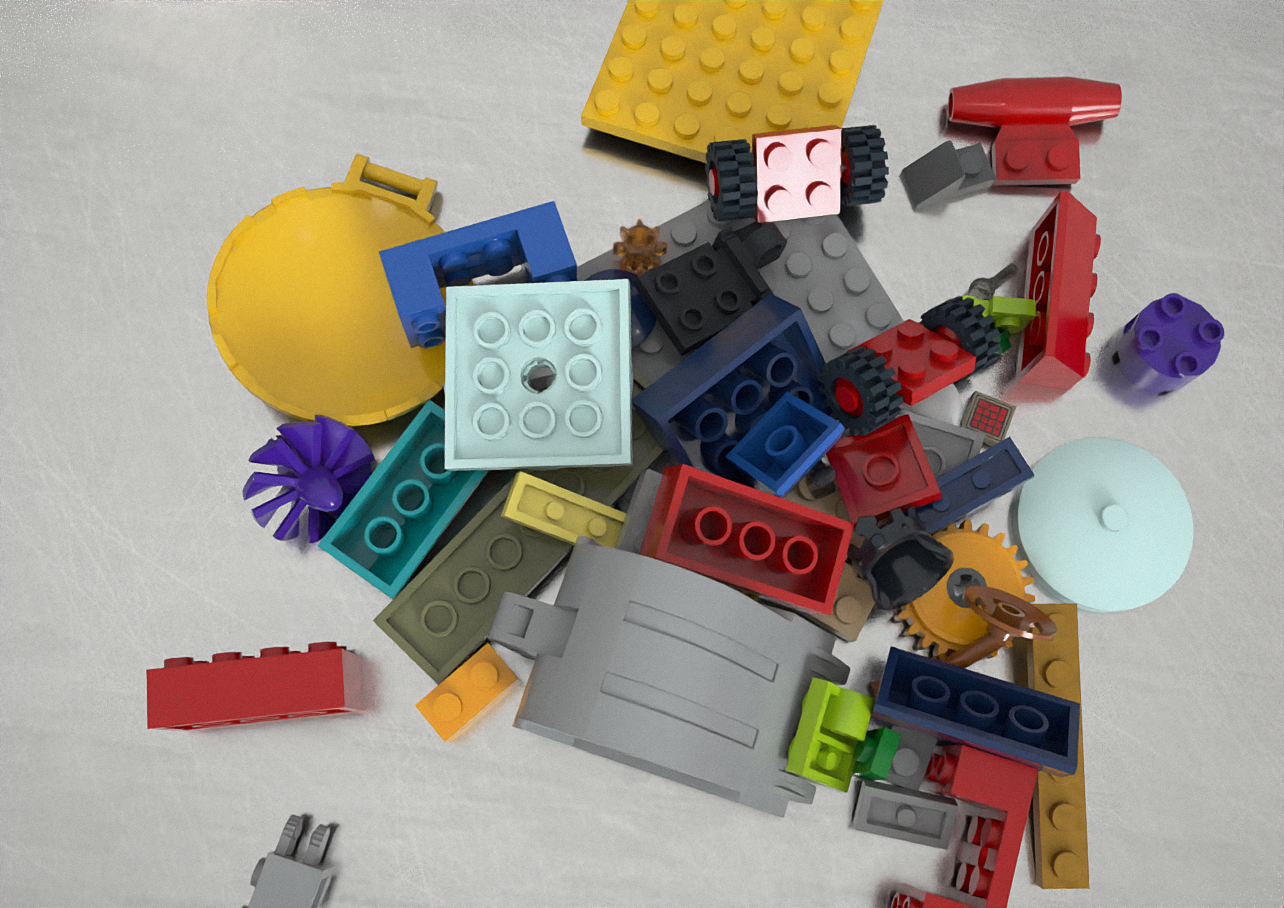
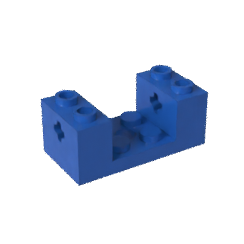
M555 201L379 251L397 312L411 348L417 346L420 348H432L445 341L446 308L440 292L441 288L466 286L472 279L488 274L490 276H501L509 273L518 265H521L526 283L577 281V263Z

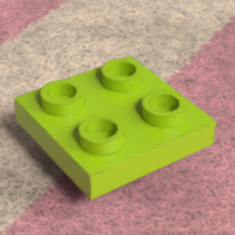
M812 677L809 691L805 694L802 701V715L796 736L789 745V760L786 771L847 793L856 760L853 758L854 749L858 740H865L875 699L853 690L841 688L830 681Z

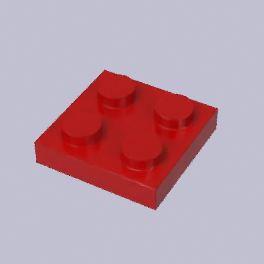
M909 414L897 417L865 436L858 434L841 438L826 453L850 520L855 524L854 529H856L859 516L874 515L878 521L889 518L888 513L897 508H900L902 512H906L912 506L917 508L942 499L941 491Z

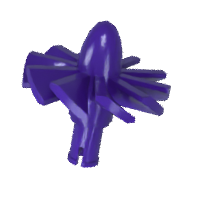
M315 415V422L302 421L280 425L276 429L281 435H277L276 440L273 438L269 439L266 445L253 452L248 460L250 463L277 466L278 474L253 472L242 491L244 500L272 487L283 486L274 499L251 509L254 520L261 527H266L279 507L291 502L289 513L273 534V537L279 541H287L299 536V515L306 505H308L309 509L308 542L315 543L321 540L336 522L328 511H332L339 518L372 475L370 462L374 461L375 458L364 439L352 427L324 415Z

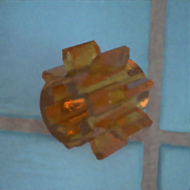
M638 219L637 225L629 229L624 226L620 227V238L623 242L617 241L613 243V254L623 256L620 260L621 270L630 268L636 271L639 276L643 274V271L660 266V259L657 255L662 256L667 253V243L663 241L657 242L660 235L659 226L651 229L643 225L641 219ZM635 246H644V252H637Z

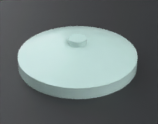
M1089 437L1070 441L1052 450L1036 462L1031 468L1035 475L1034 478L1019 486L1014 501L1012 519L1013 533L1022 560H1027L1028 565L1026 567L1038 583L1065 603H1076L1077 608L1102 613L1120 612L1140 607L1154 601L1168 591L1179 579L1188 563L1193 545L1194 526L1186 494L1173 473L1159 459L1134 444L1106 437Z

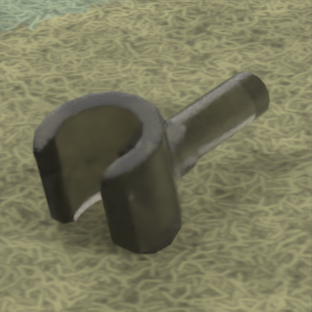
M1010 263L989 279L981 277L973 280L967 290V295L975 288H982L987 293V297H984L982 300H990L994 296L995 289L1017 272V266Z
M821 459L813 467L814 472L806 475L805 478L807 487L815 499L823 498L835 492V485L833 483L836 477L835 469L830 465L826 466Z

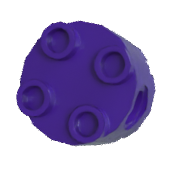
M1177 293L1167 294L1161 299L1152 301L1121 328L1115 341V353L1118 351L1120 362L1117 364L1121 373L1134 386L1149 393L1181 389L1202 375L1215 363L1221 349L1224 328L1202 305Z

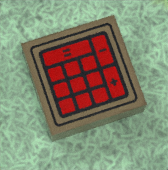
M975 391L971 395L960 427L986 434L983 443L994 446L1005 439L1016 406Z

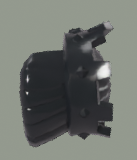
M914 506L907 509L909 517H905L900 508L890 511L888 513L890 523L884 524L881 527L877 525L879 521L874 515L859 516L855 532L859 536H864L865 539L860 548L852 543L848 547V557L845 562L857 572V578H861L869 584L875 606L883 611L890 612L908 605L927 593L946 575L954 561L953 552L931 537V534L926 529V522L920 520Z

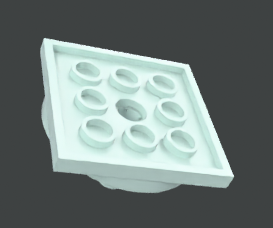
M628 279L446 287V470L527 469L547 471L576 467L633 466L632 392L634 377L631 361L630 282ZM539 368H549L555 376L551 386L543 390V392L532 389L530 379L533 372Z

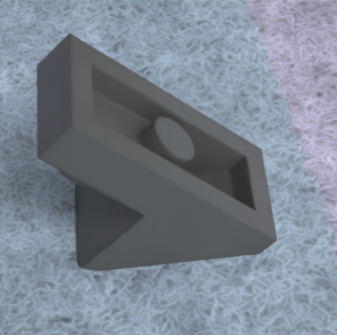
M951 140L945 141L901 171L915 209L989 187L996 179L981 143L955 150Z

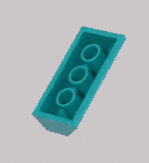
M428 400L317 546L388 597L394 599L489 470L448 471L445 469V410L431 400Z

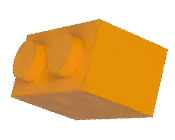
M487 643L415 706L443 741L452 743L522 681L497 651Z

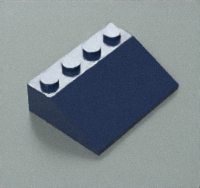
M771 293L632 399V404L650 435L663 450L673 466L685 464L748 487L751 485L725 456L787 391L828 416L833 412L830 406L825 408L822 401L827 399L826 395L819 393V386L824 383L819 381L818 378L819 374L823 372L821 368L826 362L801 308Z

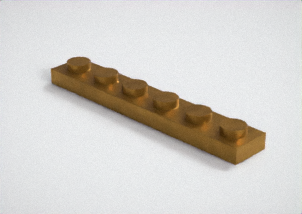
M1032 604L1051 618L1057 627V631L1050 640L1027 639L1029 688L1080 703L1078 764L1075 774L1058 777L1038 771L1033 790L1036 885L1042 889H1090L1077 604ZM1031 627L1028 631L1030 633L1040 634L1037 627Z

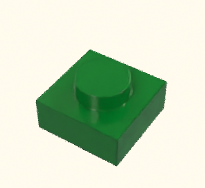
M886 727L867 731L865 740H858L855 746L853 758L857 762L852 774L871 781L887 779L901 734Z

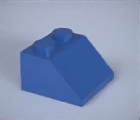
M787 391L725 457L752 488L784 499L838 442L845 428L837 420Z

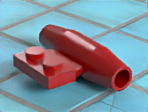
M1069 76L1000 78L951 88L948 96V118L950 122L1000 129L992 145V171L996 178L993 186L1076 184L1081 179L1079 138H1076L1070 126L1116 118L1121 108L1122 92L1120 85L1117 83Z

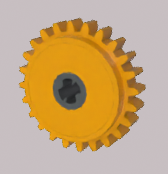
M966 519L960 524L958 529H956L954 523L943 529L942 532L940 531L931 536L953 552L954 561L952 567L932 589L908 605L902 606V611L894 617L895 621L907 620L910 625L903 633L905 637L914 634L921 637L917 644L919 650L925 649L931 644L934 646L933 656L939 659L940 654L949 651L950 655L988 633L986 630L988 623L968 606L964 598H962L963 594L955 595L953 588L959 583L960 588L963 586L968 588L975 585L987 586L1010 593L1028 603L1035 601V596L1025 593V586L1034 583V579L1032 577H1022L1020 571L1028 565L1027 560L1015 561L1013 555L1018 550L1016 544L1008 548L1001 545L1005 537L1004 533L1000 532L991 538L988 536V524L984 523L976 531H973L971 520ZM975 602L976 606L983 611L984 609L981 605ZM1006 642V645L1001 647V649L1005 650L1012 647V642ZM997 650L987 655L986 658L989 659L997 656Z

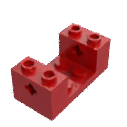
M965 745L939 746L937 753L932 752L925 772V779L930 780L928 791L981 808L979 816L975 815L968 830V843L972 844L968 863H962L957 876L956 887L958 891H961L959 900L904 883L902 893L897 892L895 894L891 908H1007L1038 769Z

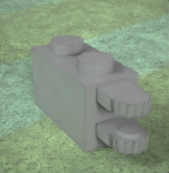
M293 814L292 816L290 815L283 828L276 850L268 852L266 858L262 857L258 861L250 881V885L255 887L249 905H244L242 908H319L333 870L332 866L320 863L331 831L330 827L322 824L318 825L311 835L305 857L292 853L302 830L303 818Z

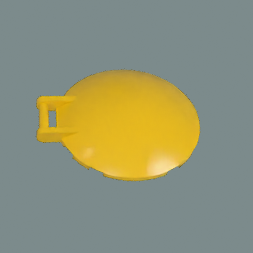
M357 153L344 183L335 182L331 183L332 187L305 190V187H300L272 198L271 204L259 210L252 217L249 214L244 217L228 235L216 255L207 287V310L214 342L228 369L250 393L268 406L296 419L315 422V415H324L350 427L371 425L391 420L414 410L434 397L443 388V383H445L446 338L442 344L432 348L410 347L379 251L445 232L435 222V217L429 213L436 194L438 181L428 177L421 180L371 163L369 157ZM366 178L418 197L415 200L364 182V179ZM473 280L466 286H474ZM446 287L440 289L446 308Z

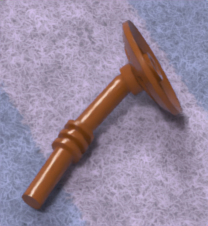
M970 586L964 593V600L981 619L988 623L986 627L988 633L950 656L942 653L939 655V660L936 656L930 658L961 668H967L1006 645V642L1013 641L1015 636L1030 640H1050L1055 636L1057 627L1044 612L1019 597L987 586ZM975 602H978L984 610L982 611L978 608ZM1031 627H1037L1040 634L1030 633L1028 631ZM881 678L872 681L875 696H877Z

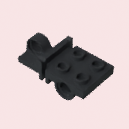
M755 221L736 231H733V228L730 226L718 233L712 246L707 242L637 276L634 286L682 356L694 349L697 350L768 294H773L757 269L779 259L787 244V240L775 223L762 226L761 223Z

